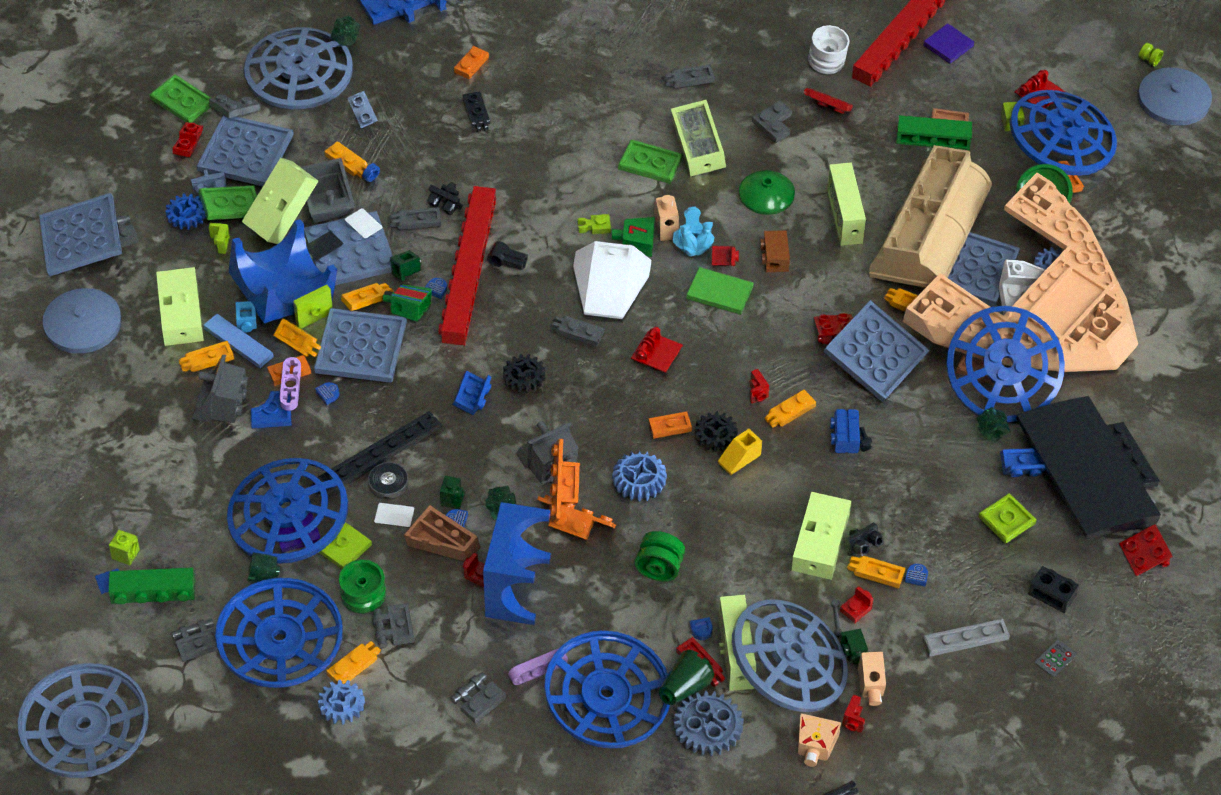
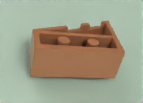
M431 505L428 506L404 534L407 546L460 561L470 558L473 553H476L481 548L478 537Z

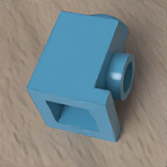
M251 301L236 302L237 328L243 332H251L253 329H257L256 309Z

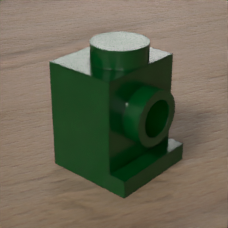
M410 250L390 257L392 274L401 281L405 280V276H411L421 271L422 262L420 257Z
M445 476L440 489V505L460 509L465 496L464 487H461V479Z
M861 628L841 632L839 643L842 646L844 655L848 656L850 664H859L861 653L868 652Z

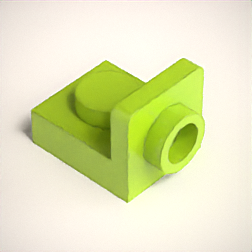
M210 223V237L214 238V245L217 246L218 253L226 254L230 239L228 224Z

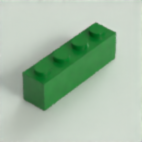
M899 115L896 144L934 147L936 145L970 150L972 139V122Z
M171 568L110 571L109 596L111 604L195 600L194 569Z

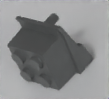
M341 158L301 167L318 180L306 201L314 223L351 214L350 208L355 207V202Z
M222 355L213 370H209L208 373L200 371L199 379L204 381L192 419L211 423V419L235 423L237 416H241L242 400L245 401L247 396L248 377H245L246 369L225 363L226 355Z
M540 421L537 423V427L542 435L528 441L525 446L520 447L517 451V456L526 469L530 468L541 484L553 481L551 465L554 464V456L551 455V449L558 439H563V461L577 463L579 447L570 433L571 422L549 431L544 421Z

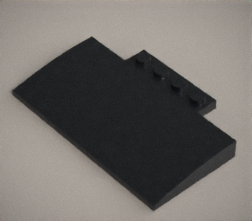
M1089 396L1052 403L1016 415V420L1041 463L1044 464L1048 475L1085 538L1157 524L1161 514L1146 488L1157 487L1160 481L1124 422L1106 425Z

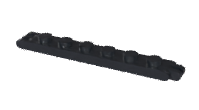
M428 411L333 467L331 470L338 475L345 486L369 472L375 466L384 463L438 431L443 425L433 416L431 411ZM327 472L317 477L321 482L333 479ZM338 486L326 489L327 495L339 489ZM320 491L316 492L318 496H321Z

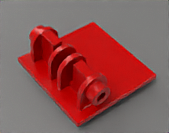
M1044 69L1033 75L1014 93L1024 97L1029 93L1041 90L1065 91L1047 79L1049 73ZM1038 96L1031 98L1027 101L1032 104H1037L1038 102L1048 99L1050 97ZM1052 103L1045 104V105H1043V106H1041V107H1043V108L1046 109V108L1049 107Z
M822 314L813 317L819 334L817 335L818 343L829 344L853 319L852 314Z
M655 326L646 333L631 359L666 373L683 347V344L661 336L660 328Z
M1156 524L1119 543L1136 576L1157 565L1163 568L1169 566L1170 558L1173 557Z

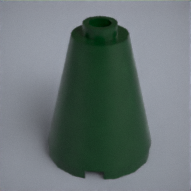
M683 651L676 659L659 689V696L662 702L674 705L709 686L714 678V671L709 661L705 657L701 659L697 656L699 653L696 651Z

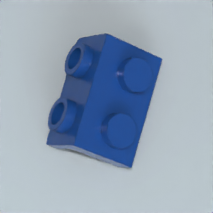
M466 371L463 374L452 405L472 415L478 409L482 410L486 402L484 396L488 394L492 386L490 384L491 376L487 375L485 379H482Z
M1033 448L1004 449L1000 451L1003 475L1020 477L1023 474H1029L1031 477L1040 476L1046 470Z

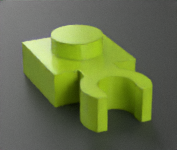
M609 214L591 215L589 220L578 218V225H584L579 226V233H586L588 230H592V234L611 233Z

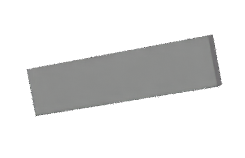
M999 619L924 635L923 641L930 657L1009 640L1010 635L1004 620Z

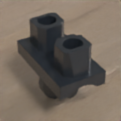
M450 182L447 186L443 184L441 189L430 185L428 189L430 195L427 199L430 206L436 208L441 201L445 202L442 210L449 215H452L456 209H462L463 204L460 203V199L457 197L459 191L456 190L455 183Z
M874 522L861 530L857 528L851 529L849 532L850 536L846 538L849 548L848 556L850 557L858 554L863 557L868 554L869 547L873 545L879 547L884 544L883 535L878 532V525Z

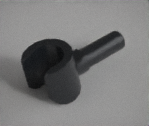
M860 427L863 439L860 440V449L862 452L872 449V439L866 435L864 427Z

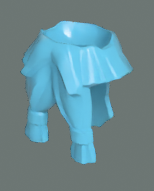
M696 206L689 207L684 211L686 223L673 233V243L690 257L704 254L714 242V236L711 233L713 222L700 223L699 216L701 212Z

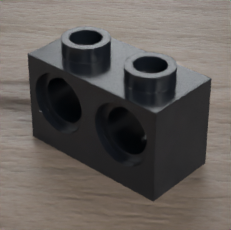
M1042 566L1030 583L1028 595L1065 613L1077 595L1079 584L1075 583L1072 579L1059 575L1052 569Z

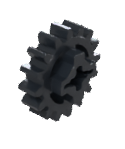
M520 354L518 359L513 356L512 362L507 360L506 366H503V380H505L506 386L511 385V390L517 388L518 393L522 390L529 393V389L536 391V385L541 387L542 381H545V367H543L542 361L537 362V357L531 359L530 354L526 357Z
M716 411L715 415H712L708 412L707 417L701 415V419L696 421L695 439L696 441L700 440V446L706 445L707 450L711 447H714V451H717L719 447L725 450V446H729L738 435L737 423L732 422L733 417L731 416L726 418V413L719 415L718 411Z

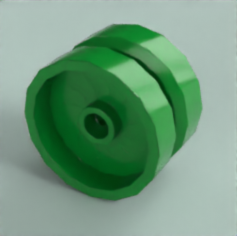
M661 531L648 532L642 537L640 550L637 552L634 565L637 571L649 579L660 582L674 580L678 576L680 563L685 555V546L682 541L669 533Z
M361 559L350 562L341 570L339 575L340 596L342 603L347 609L354 613L365 614L380 608L385 601L386 587L383 570L378 564L370 560Z

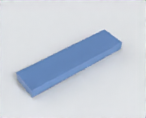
M219 314L213 316L203 325L204 330L221 342L228 341L231 349L258 368L263 367L274 357L273 352Z

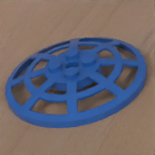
M1057 90L1032 92L1022 97L1016 103L1010 116V129L1015 142L1029 158L1039 165L1051 164L1057 166L1067 175H1089L1105 168L1115 154L1117 138L1110 121L1097 107L1079 96ZM1038 96L1050 97L1048 99L1038 102L1037 104L1025 102L1031 98ZM1054 103L1056 109L1049 111L1041 106ZM1062 103L1070 104L1077 108L1073 111L1064 108ZM1020 107L1031 109L1029 124L1018 125ZM1084 111L1094 122L1085 121L1081 113ZM1036 112L1046 116L1044 122H1035ZM1094 114H1096L1104 124H1100ZM1088 128L1097 129V140L1087 134ZM1039 129H1045L1051 139L1048 141L1040 133ZM1103 131L1109 132L1112 139V146L1109 152L1101 145ZM1033 132L1035 137L1045 145L1041 153L1028 144L1022 133ZM1084 139L1092 145L1083 150H1080L1078 146ZM1060 143L1071 146L1072 150L1061 148L1056 144ZM1052 150L1063 155L1074 156L1075 166L1058 163L1047 158ZM1096 150L1105 157L1095 164L1086 166L1082 164L1081 156L1089 155Z
M996 306L981 310L962 323L949 344L946 368L951 388L966 408L984 419L994 422L1011 423L1018 422L1016 415L1004 416L993 414L992 410L995 403L1011 404L1020 402L1024 412L1032 410L1028 398L1034 395L1045 382L1054 388L1047 399L1038 407L1049 405L1056 397L1062 385L1065 361L1060 341L1050 326L1040 317L1018 307ZM1010 311L1020 313L1021 315L1018 324L1013 322H998L994 324L989 313ZM981 317L986 327L976 334L971 343L959 340L964 330L973 321ZM1028 317L1042 325L1053 340L1042 343L1033 331L1025 327ZM1013 328L1016 330L1012 339H1001L997 329ZM989 332L994 343L988 349L976 346L978 341ZM1023 332L1031 337L1037 346L1027 349L1020 343ZM1055 347L1059 356V374L1057 379L1047 375L1048 356L1046 351ZM955 348L967 351L965 363L968 375L956 379L954 373ZM973 353L983 356V368L975 372L972 367ZM1039 353L1042 356V371L1031 367V357ZM1002 359H1011L1012 366L1009 368L1004 367ZM987 375L995 383L992 392L987 391L977 379ZM1027 375L1038 379L1034 387L1025 393L1021 382ZM971 382L980 394L988 398L984 410L971 402L960 387ZM1002 386H1014L1018 396L1001 397L999 394Z
M288 458L273 461L250 473L235 489L227 510L228 528L238 547L247 555L257 560L278 564L304 560L325 549L340 533L348 514L347 492L338 475L320 462L304 458ZM299 464L296 470L288 469L274 473L270 472V469L274 467ZM308 465L318 467L330 474L333 479L321 482L316 476L305 470ZM260 474L264 476L253 486L248 494L239 495L251 480ZM293 475L290 482L278 484L275 480L278 476ZM301 476L310 479L316 485L304 489L298 482ZM266 482L271 487L265 495H254ZM335 486L339 488L341 497L339 513L327 509L328 495L326 489ZM320 491L322 498L321 507L311 504L309 495ZM245 502L243 512L246 522L235 529L232 517L234 503ZM285 502L291 503L290 506H287L286 508L281 507V505ZM250 503H261V512L251 518ZM309 512L317 514L309 525L303 526L301 522L307 517ZM324 516L336 520L331 529L313 544L308 533L320 524ZM265 519L272 525L270 533L259 529L255 524ZM294 526L297 531L291 534L278 535L280 528ZM251 529L257 536L267 540L265 551L251 547L240 536ZM301 538L306 547L290 553H273L275 542H287Z
M273 578L254 583L242 589L230 599L219 615L215 637L222 661L237 677L257 686L283 688L306 682L328 667L339 651L343 626L337 605L322 589L299 579ZM282 588L298 589L310 593L314 597L307 606L297 601L283 600ZM268 589H273L274 600L262 603L252 610L242 603L245 599L256 593ZM320 601L332 613L336 626L323 629L320 618L313 611ZM283 607L295 608L302 612L295 618L294 616L283 614ZM236 608L244 617L238 625L236 637L223 635L226 621ZM275 608V614L263 620L257 616V614L264 610ZM308 616L315 623L317 631L305 633L302 623ZM252 622L257 627L254 637H243L247 624ZM279 634L286 636L283 640L275 639V636ZM336 634L334 649L324 662L316 658L322 649L324 637ZM318 639L311 655L302 650L305 641ZM223 644L236 645L240 657L246 664L236 669L227 658ZM243 645H256L259 654L250 659L245 653ZM294 656L304 660L296 666L286 668V660ZM267 658L277 661V669L265 668L259 664ZM309 664L317 667L305 676L286 681V674L299 671ZM255 669L264 674L277 675V682L257 680L245 674Z
M592 631L570 639L553 655L545 675V699L556 722L574 738L596 747L624 748L647 739L663 723L669 710V704L663 702L659 717L649 714L647 711L651 702L650 690L660 688L668 672L657 654L640 640L614 631ZM598 641H614L625 644L632 649L626 658L612 653H600ZM590 642L591 655L579 659L572 666L562 659L571 649ZM639 652L653 664L660 679L647 681L644 673L633 663ZM602 660L620 663L621 666L617 671L603 668ZM593 662L595 671L591 672L587 677L577 671L583 665ZM556 665L567 673L563 681L562 695L550 694L551 677ZM629 669L637 676L641 684L631 686L625 677ZM571 678L582 685L581 694L569 695ZM609 690L612 696L605 697L601 694V691ZM644 692V703L641 710L630 705L632 695ZM573 703H583L589 711L584 719L574 710ZM553 704H565L570 715L579 723L575 730L570 728L559 717ZM624 712L635 716V719L631 722L619 726L617 716ZM596 716L608 718L611 728L599 727L591 723ZM641 720L653 724L640 737L625 741L622 732L635 727ZM586 729L598 733L613 734L616 742L596 741L583 736V733Z

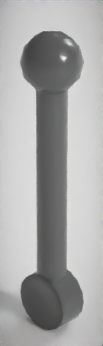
M834 599L831 602L835 614L836 630L834 634L839 637L842 632L838 613L840 602Z

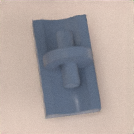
M364 91L347 98L361 129L378 121Z
M206 169L203 170L204 176L191 179L194 196H199V188L227 187L224 172L208 174Z

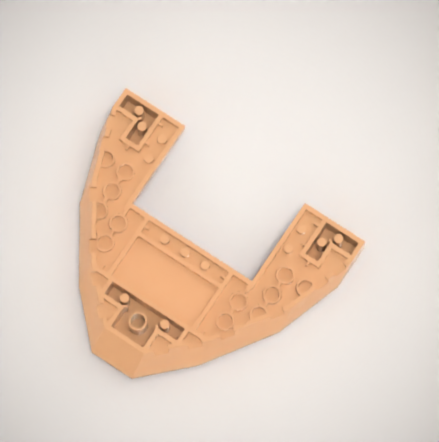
M1036 173L1005 205L1004 211L1064 249V251L1017 300L1013 307L1025 309L1037 315L1054 331L1060 341L1064 354V372L1117 370L1138 346L1127 298L1088 222L1068 203L1066 197L1061 195L1051 181ZM940 273L906 308L903 322L933 343L949 348L955 332L970 316L990 308V306ZM1007 311L1004 315L999 312L989 313L994 324L998 322L1018 324L1021 315L1020 313ZM980 317L973 321L961 334L959 340L971 343L976 334L986 327L982 318ZM1028 317L1025 327L1033 331L1042 343L1053 340L1042 325ZM1013 328L997 329L1001 339H1012L1016 330ZM1023 332L1020 343L1027 349L1037 346L1033 339ZM990 333L985 334L976 346L988 349L994 343ZM1055 347L1046 351L1048 370L1059 372V356ZM955 348V351H958V352H961V353H964V354L967 353V351H965V350H962V349H959V348ZM973 353V357L983 360V356ZM1041 353L1031 357L1032 368L1042 370ZM1003 358L1002 365L1012 366L1011 359Z

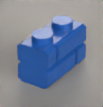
M836 409L834 417H830V429H834V433H831V445H835L836 453H858L860 447L859 411L854 409H848L847 411L845 409Z

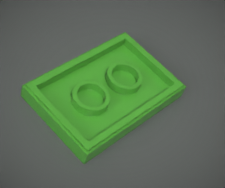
M176 74L149 94L151 100L188 123H192L211 108L209 106V99L211 97Z
M631 139L618 164V169L671 184L683 159V154Z
M254 186L199 188L198 192L207 220L244 218L257 197Z
M699 267L687 293V299L741 315L754 283Z

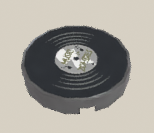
M392 462L381 463L370 471L368 476L369 488L373 494L380 498H396L402 495L408 487V473L399 464Z

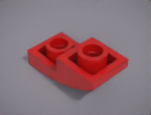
M186 122L179 131V139L172 148L173 154L191 157L201 137L203 126Z

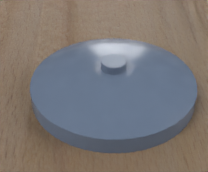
M1162 68L1144 77L1139 87L1138 100L1142 109L1153 119L1165 124L1180 126L1193 124L1206 116L1211 106L1212 93L1208 84L1195 73L1180 68Z
M89 288L75 289L61 294L48 305L43 315V328L49 342L62 351L77 354L93 352L108 345L117 336L122 323L121 312L117 302L107 293Z

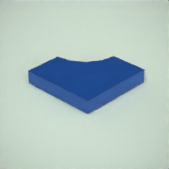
M270 391L269 398L264 404L251 408L252 429L292 426L291 411L284 410L280 405V391ZM288 394L287 403H290L291 397L290 394Z

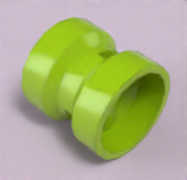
M1147 42L1141 48L1138 58L1149 61V64L1155 67L1162 59L1164 52L1159 48H1153V45Z

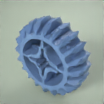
M640 450L637 454L631 451L630 456L624 454L622 459H618L617 464L614 465L612 473L613 485L617 488L618 493H622L624 498L630 496L631 501L634 498H637L639 502L641 498H645L648 501L649 496L655 498L657 493L661 494L662 488L666 485L667 474L665 472V465H662L661 459L656 460L655 455L649 456L648 451L645 454H641Z

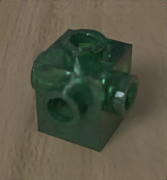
M350 16L337 18L330 37L341 46L355 44L361 25Z
M990 407L977 417L979 431L984 437L994 442L1010 432L1007 416L1001 410Z
M509 486L489 489L488 498L485 499V502L493 520L497 519L501 502L516 504L515 494L510 492Z
M253 552L249 565L248 581L257 583L267 579L278 578L280 566L277 565V557Z

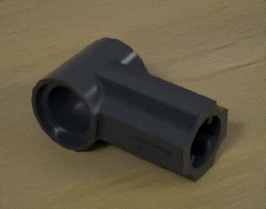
M500 241L494 243L487 256V261L493 266L500 267L504 264L520 270H524L528 260V254L512 250L507 244Z

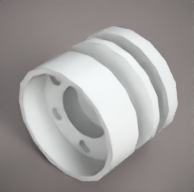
M831 25L822 26L815 30L808 55L809 64L814 70L819 73L834 74L844 67L850 42L846 32L839 27Z

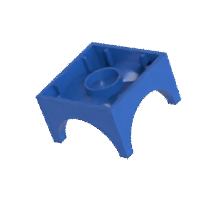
M301 219L294 221L289 234L279 244L266 251L257 253L247 252L243 249V242L239 237L232 239L228 272L247 300L252 302L257 314L264 323L295 314L293 301L324 285H328L331 289L333 302L337 268L333 264L327 266L325 272L322 273L315 266L306 246L304 223Z
M501 502L483 569L485 617L530 625L535 624L536 614L527 611L518 603L512 592L511 585L516 583H534L535 572L525 568L535 564L550 563V552L534 548L520 536L528 527L535 523L549 522L550 510Z

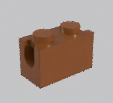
M787 230L764 231V239H760V250H764V253L761 255L762 265H765L766 272H789L790 256Z

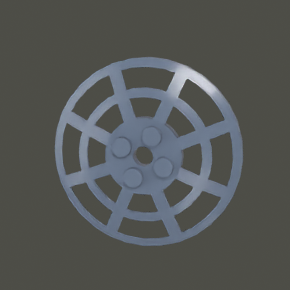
M307 27L284 29L264 37L252 47L244 65L246 83L253 94L272 106L284 109L313 108L331 101L347 87L353 72L351 54L341 40L328 32ZM301 33L300 35H292L281 39H277V37L284 36L287 34ZM308 34L323 36L332 41L326 43L319 38L308 36ZM299 39L298 44L287 46L283 43L288 40ZM306 40H311L320 45L312 48L305 45ZM268 41L272 43L265 49L261 57L252 58L262 45ZM275 46L281 49L277 56H267ZM340 46L344 50L347 65L336 62L333 47ZM327 50L330 55V61L319 59L318 53ZM276 62L277 69L269 74L265 63ZM260 63L264 79L256 85L250 75L249 66ZM320 66L329 67L323 76L319 77L316 74ZM334 69L344 71L345 74L341 81L329 90L324 82L329 79ZM281 75L289 79L290 83H282L275 78ZM308 78L313 80V82L297 85V81ZM271 83L278 88L288 90L287 99L277 98L264 92L262 89ZM318 86L323 93L311 99L295 100L296 91L308 90Z
M777 599L756 602L744 610L738 617L732 632L733 653L741 672L761 695L771 702L793 711L815 712L830 706L842 694L848 678L846 656L837 637L819 617L797 604ZM762 606H776L779 611L769 614L763 619L751 614L753 610ZM786 608L797 611L798 613L806 616L811 620V622L799 615L788 613ZM776 618H782L785 627L778 629L768 622ZM746 619L757 624L754 633V644L742 645V629ZM791 619L807 625V628L803 631L800 628L794 627ZM818 626H819V627L824 631V633L828 636V638L831 640V642H832V644L834 645V647H835L836 650L831 649V646H830L829 642L827 641L826 637H825V636L823 635V633L817 628ZM763 629L773 634L770 643H762ZM814 632L820 637L825 647L816 645L811 637ZM757 652L762 664L771 673L765 682L752 669L745 654ZM765 652L772 653L773 658L778 663L776 668L768 660ZM819 654L828 656L827 671L818 662ZM834 658L840 659L842 668V681L839 686L831 677L834 669ZM814 668L822 678L808 682L807 673ZM786 670L799 674L800 681L793 680L782 673ZM779 680L788 686L801 689L802 701L788 698L771 687ZM827 682L834 691L831 696L823 700L810 702L809 689L818 688Z
M93 663L71 665L49 674L30 690L19 711L18 734L22 747L28 757L43 770L67 778L93 777L118 767L138 749L148 727V706L139 685L121 670ZM80 674H101L114 679L108 689L98 686H82ZM71 677L72 689L59 694L52 701L41 695L44 690L54 683ZM121 682L132 690L140 706L128 711L124 701L115 694ZM83 693H95L103 695L98 703L85 701ZM75 695L76 703L70 705L65 710L57 706L65 699ZM110 700L118 705L122 713L109 716L106 706ZM37 702L45 708L40 718L39 730L26 731L28 713L33 703ZM53 713L59 717L58 728L46 730L48 718ZM142 714V728L138 739L134 744L125 741L129 732L130 719ZM124 721L123 730L119 738L109 734L111 725ZM82 722L90 723L87 728L79 727ZM61 736L66 744L58 752L51 746L47 738ZM27 739H41L45 749L53 757L46 764L41 762L32 752ZM102 742L112 745L104 753L95 756L94 747ZM75 748L85 750L86 758L67 757V755ZM118 748L127 751L116 761L97 769L96 762L109 757ZM63 761L70 764H87L88 771L68 772L55 769L54 767Z

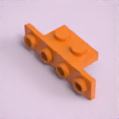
M558 439L551 449V455L554 456V464L551 465L553 484L550 486V496H553V500L549 507L552 522L560 520L561 503H578L580 463L563 461V439Z
M545 494L544 498L538 496L537 500L550 505L552 504L553 497ZM567 503L561 504L560 520L552 522L551 516L548 524L550 527L586 540L594 521L614 529L616 527V524L611 523L612 518L604 515L598 518L593 516L594 512L582 508L581 511L574 509L575 505Z

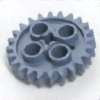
M705 691L704 696H701L697 692L695 699L689 696L688 702L682 701V706L677 707V714L674 715L675 735L680 736V743L686 742V749L692 746L693 753L699 749L702 756L706 751H709L710 756L713 755V751H717L721 755L722 748L729 751V746L735 747L736 740H740L741 733H743L742 725L744 720L741 718L742 711H737V704L731 705V698L725 701L724 694L716 697V692L714 691L712 696H709L708 692Z

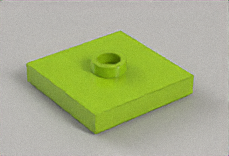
M324 285L293 301L297 327L302 329L329 315L330 308H332L331 289L328 285Z
M1010 493L981 511L978 516L1005 544L1035 525L1037 521Z
M345 522L337 537L319 553L343 569L345 565L358 559L372 546V541Z

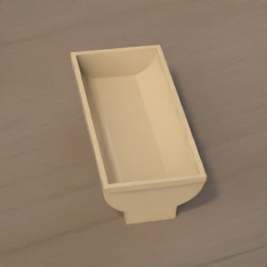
M934 145L929 157L922 162L919 173L902 207L897 211L894 223L880 251L870 265L869 276L871 278L925 288L940 273L948 278L992 187V181L985 170L971 162L970 151Z

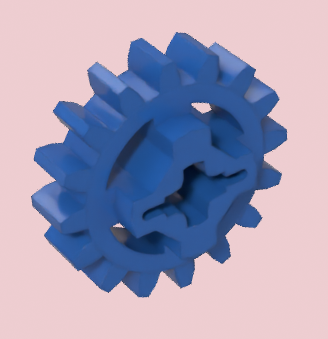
M184 193L181 198L176 196V200L170 199V204L166 205L167 210L165 212L168 223H172L174 228L179 225L180 230L183 227H187L190 230V226L197 228V223L202 224L203 219L207 218L200 196L193 198V194H190L189 197H186Z

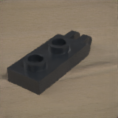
M481 92L463 94V102L472 128L476 127L477 132H481V126H483L484 131L489 130L490 119Z

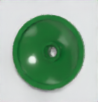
M1040 164L1029 168L1023 173L1017 183L1016 194L1036 173H1039L1056 186V189L1061 195L1066 197L1069 204L1072 199L1073 187L1070 178L1061 168L1051 164Z
M762 170L751 173L743 179L739 187V197L743 205L749 210L758 214L772 215L783 212L791 206L795 197V188L785 175L775 171Z

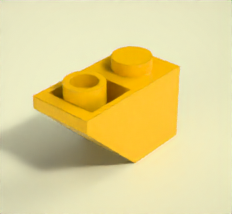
M747 429L732 440L719 458L718 464L730 475L734 474L761 455L762 440L750 429Z

